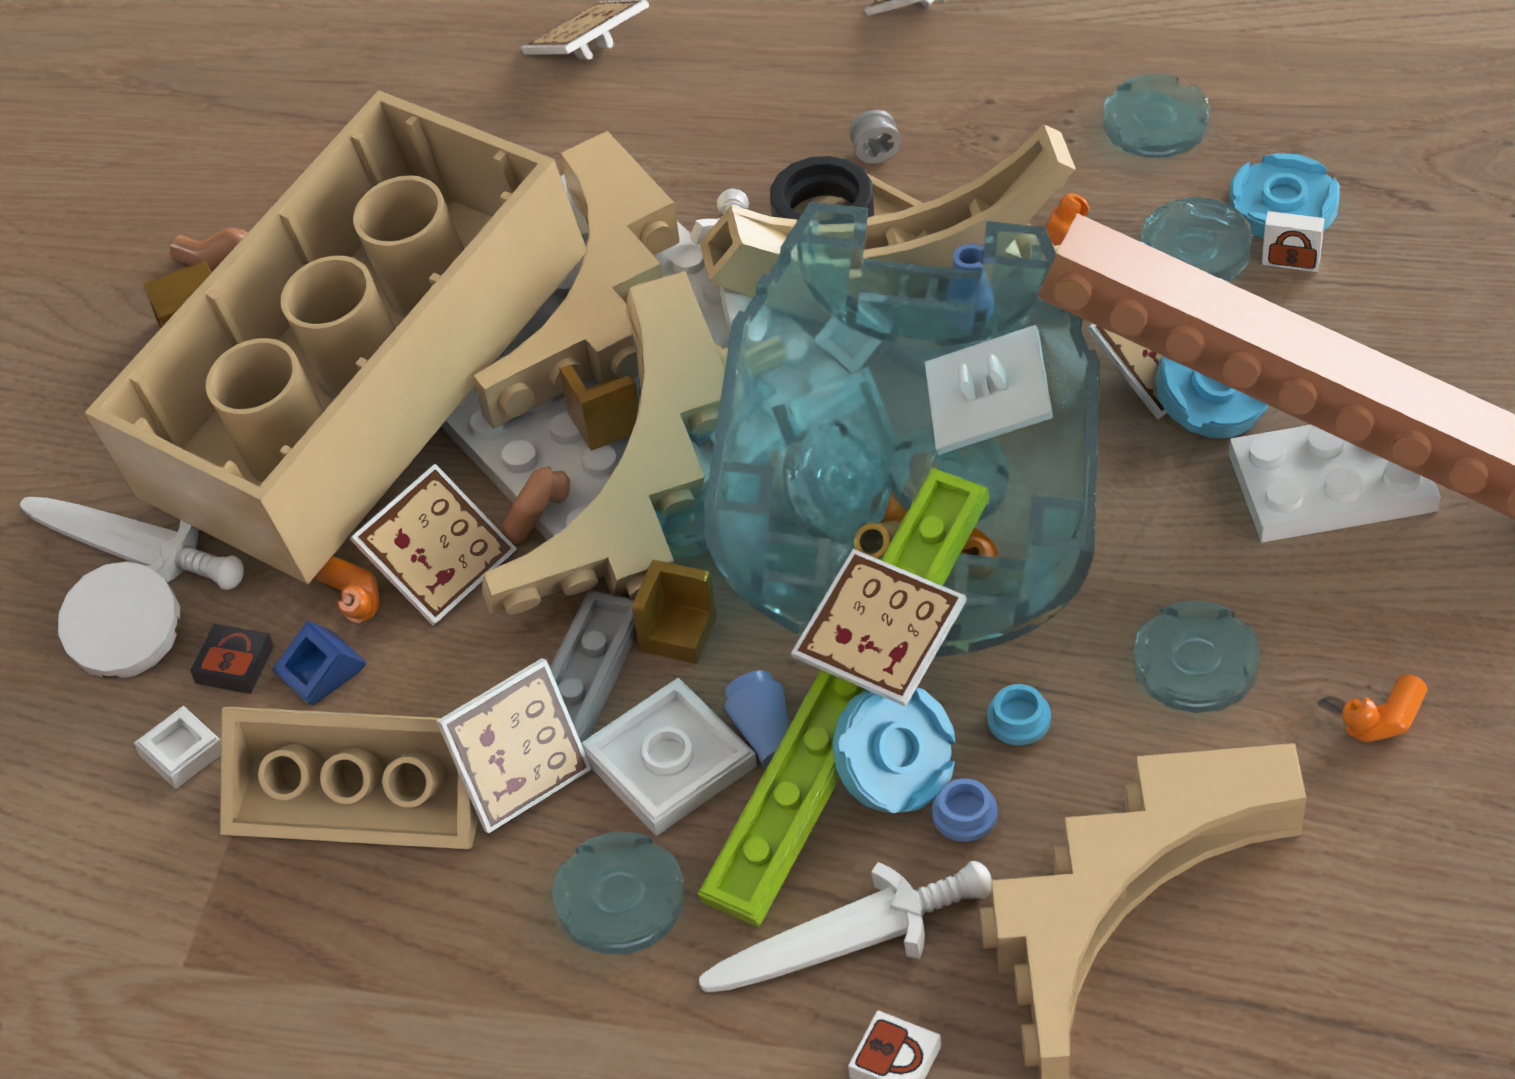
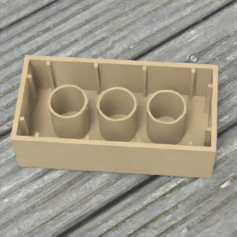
M378 90L84 412L136 497L309 584L473 387H475L473 375L492 365L587 253L555 160Z

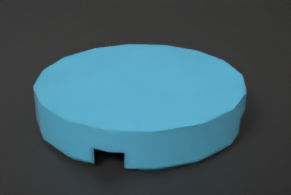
M1270 154L1263 156L1262 163H1257L1250 167V162L1238 169L1231 179L1229 210L1239 226L1251 235L1263 239L1268 211L1325 218L1324 230H1326L1338 215L1340 185L1335 177L1332 180L1326 174L1327 168L1316 160L1298 154Z
M1162 356L1158 363L1154 380L1158 399L1169 416L1190 432L1209 438H1233L1251 430L1267 410V404Z
M917 687L906 707L865 690L850 700L837 720L832 743L836 770L847 791L865 807L884 813L919 810L935 800L936 796L952 777L955 761H950L952 754L951 744H955L954 729L942 705L924 689Z

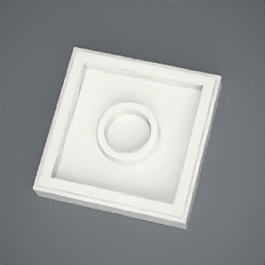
M676 678L581 742L592 770L656 836L757 767L755 752L679 678Z

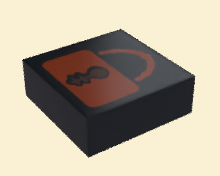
M213 624L190 670L195 684L251 694L274 647L270 634Z

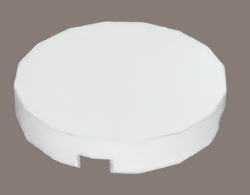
M128 561L105 564L84 575L67 593L58 613V635L69 657L90 675L102 677V675H116L119 679L134 677L155 666L172 648L177 636L175 628L177 626V616L180 619V605L167 581L149 566Z

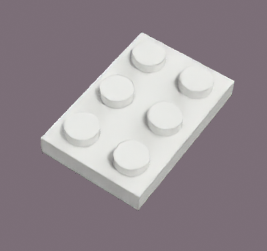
M1313 425L1230 439L1229 457L1261 543L1438 512L1441 495L1435 482Z

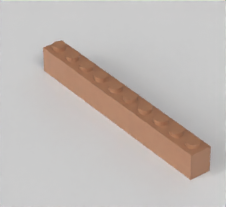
M1079 213L1076 214L1056 253L1037 298L1515 519L1514 414Z

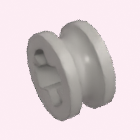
M884 110L866 111L857 116L850 125L849 138L860 160L872 164L881 163L892 158L898 152L901 145V136L896 128L894 119Z

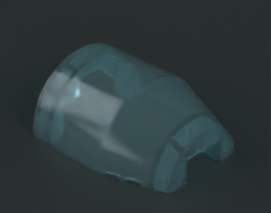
M809 202L781 245L779 259L769 275L763 274L757 282L756 295L744 312L739 310L732 321L704 507V533L714 563L728 584L754 609L790 631L802 635L851 551L855 549L854 537L856 532L865 524H879L873 516L875 501L878 497L884 499V494L887 492H893L899 497L907 491L910 461L918 456H927L937 461L938 470L988 488L990 499L975 526L993 540L998 550V558L960 553L943 586L965 595L967 601L935 657L975 652L1019 638L1053 618L1071 601L1088 575L1095 552L1100 360L1096 350H1089L1081 331L1082 318L1037 298L1056 256L1045 227L986 221L978 271L863 259L868 208ZM1036 325L1039 330L1053 418L939 455L935 446L925 362Z

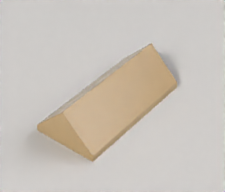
M242 707L222 708L220 835L469 850L473 845L478 816L436 722L440 718Z

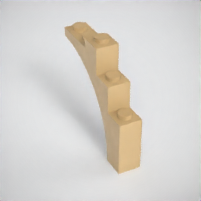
M1043 125L1015 153L978 179L940 198L898 212L856 220L803 221L770 217L731 205L700 242L709 282L815 323H819L849 286L904 307L914 294L927 284L936 270L950 276L953 266V253L958 247L965 244L980 245L987 251L988 265L994 283H996L1021 256L1015 235L1031 221L1036 212L1066 183L1069 176L1076 169L1062 133L1047 125Z
M608 131L561 152L567 192L585 217L589 228L587 253L584 255L582 268L567 297L546 323L513 352L473 375L482 415L493 429L563 394L559 368L566 365H572L582 383L594 379L597 384H601L616 377L621 379L631 376L633 379L638 376L637 351L625 312L630 287L662 278L661 263L654 255L680 243L674 202Z
M685 271L630 287L625 312L637 351L640 396L636 422L623 457L599 495L565 529L530 553L483 573L482 594L490 614L504 609L507 614L525 612L537 606L541 602V597L562 590L568 596L580 594L595 587L599 583L598 579L602 577L605 578L611 595L621 596L629 593L630 598L635 599L652 559L674 563L655 512L661 511L662 515H673L688 509L695 503V499L700 497L705 475L687 431L692 430L693 434H702L721 426L725 419L729 418L736 396Z
M1295 743L1136 756L1135 783L1124 784L1126 812L1065 817V844L1053 845L1055 875L991 880L992 907L980 908L983 949L996 948L999 974L1014 973L1017 1005H1030L1032 1024H1021L1022 1048L1025 1067L1038 1066L1039 1079H1069V1035L1078 994L1096 954L1131 910L1161 884L1205 859L1251 843L1302 835L1306 793Z

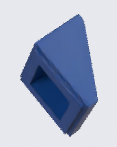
M307 620L272 670L308 704L315 705L358 674L367 662L336 633Z

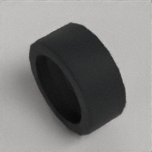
M818 156L794 162L776 176L770 187L772 217L803 221H839L873 217L872 181L863 168L843 158ZM819 196L838 197L852 203L843 212L825 217H811L799 214L793 210L802 201Z

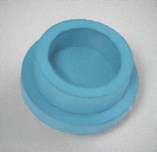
M1013 684L1001 689L990 702L987 709V724L991 733L1000 741L1010 745H1028L1041 739L1049 730L1051 710L1049 704L1038 690L1025 684Z

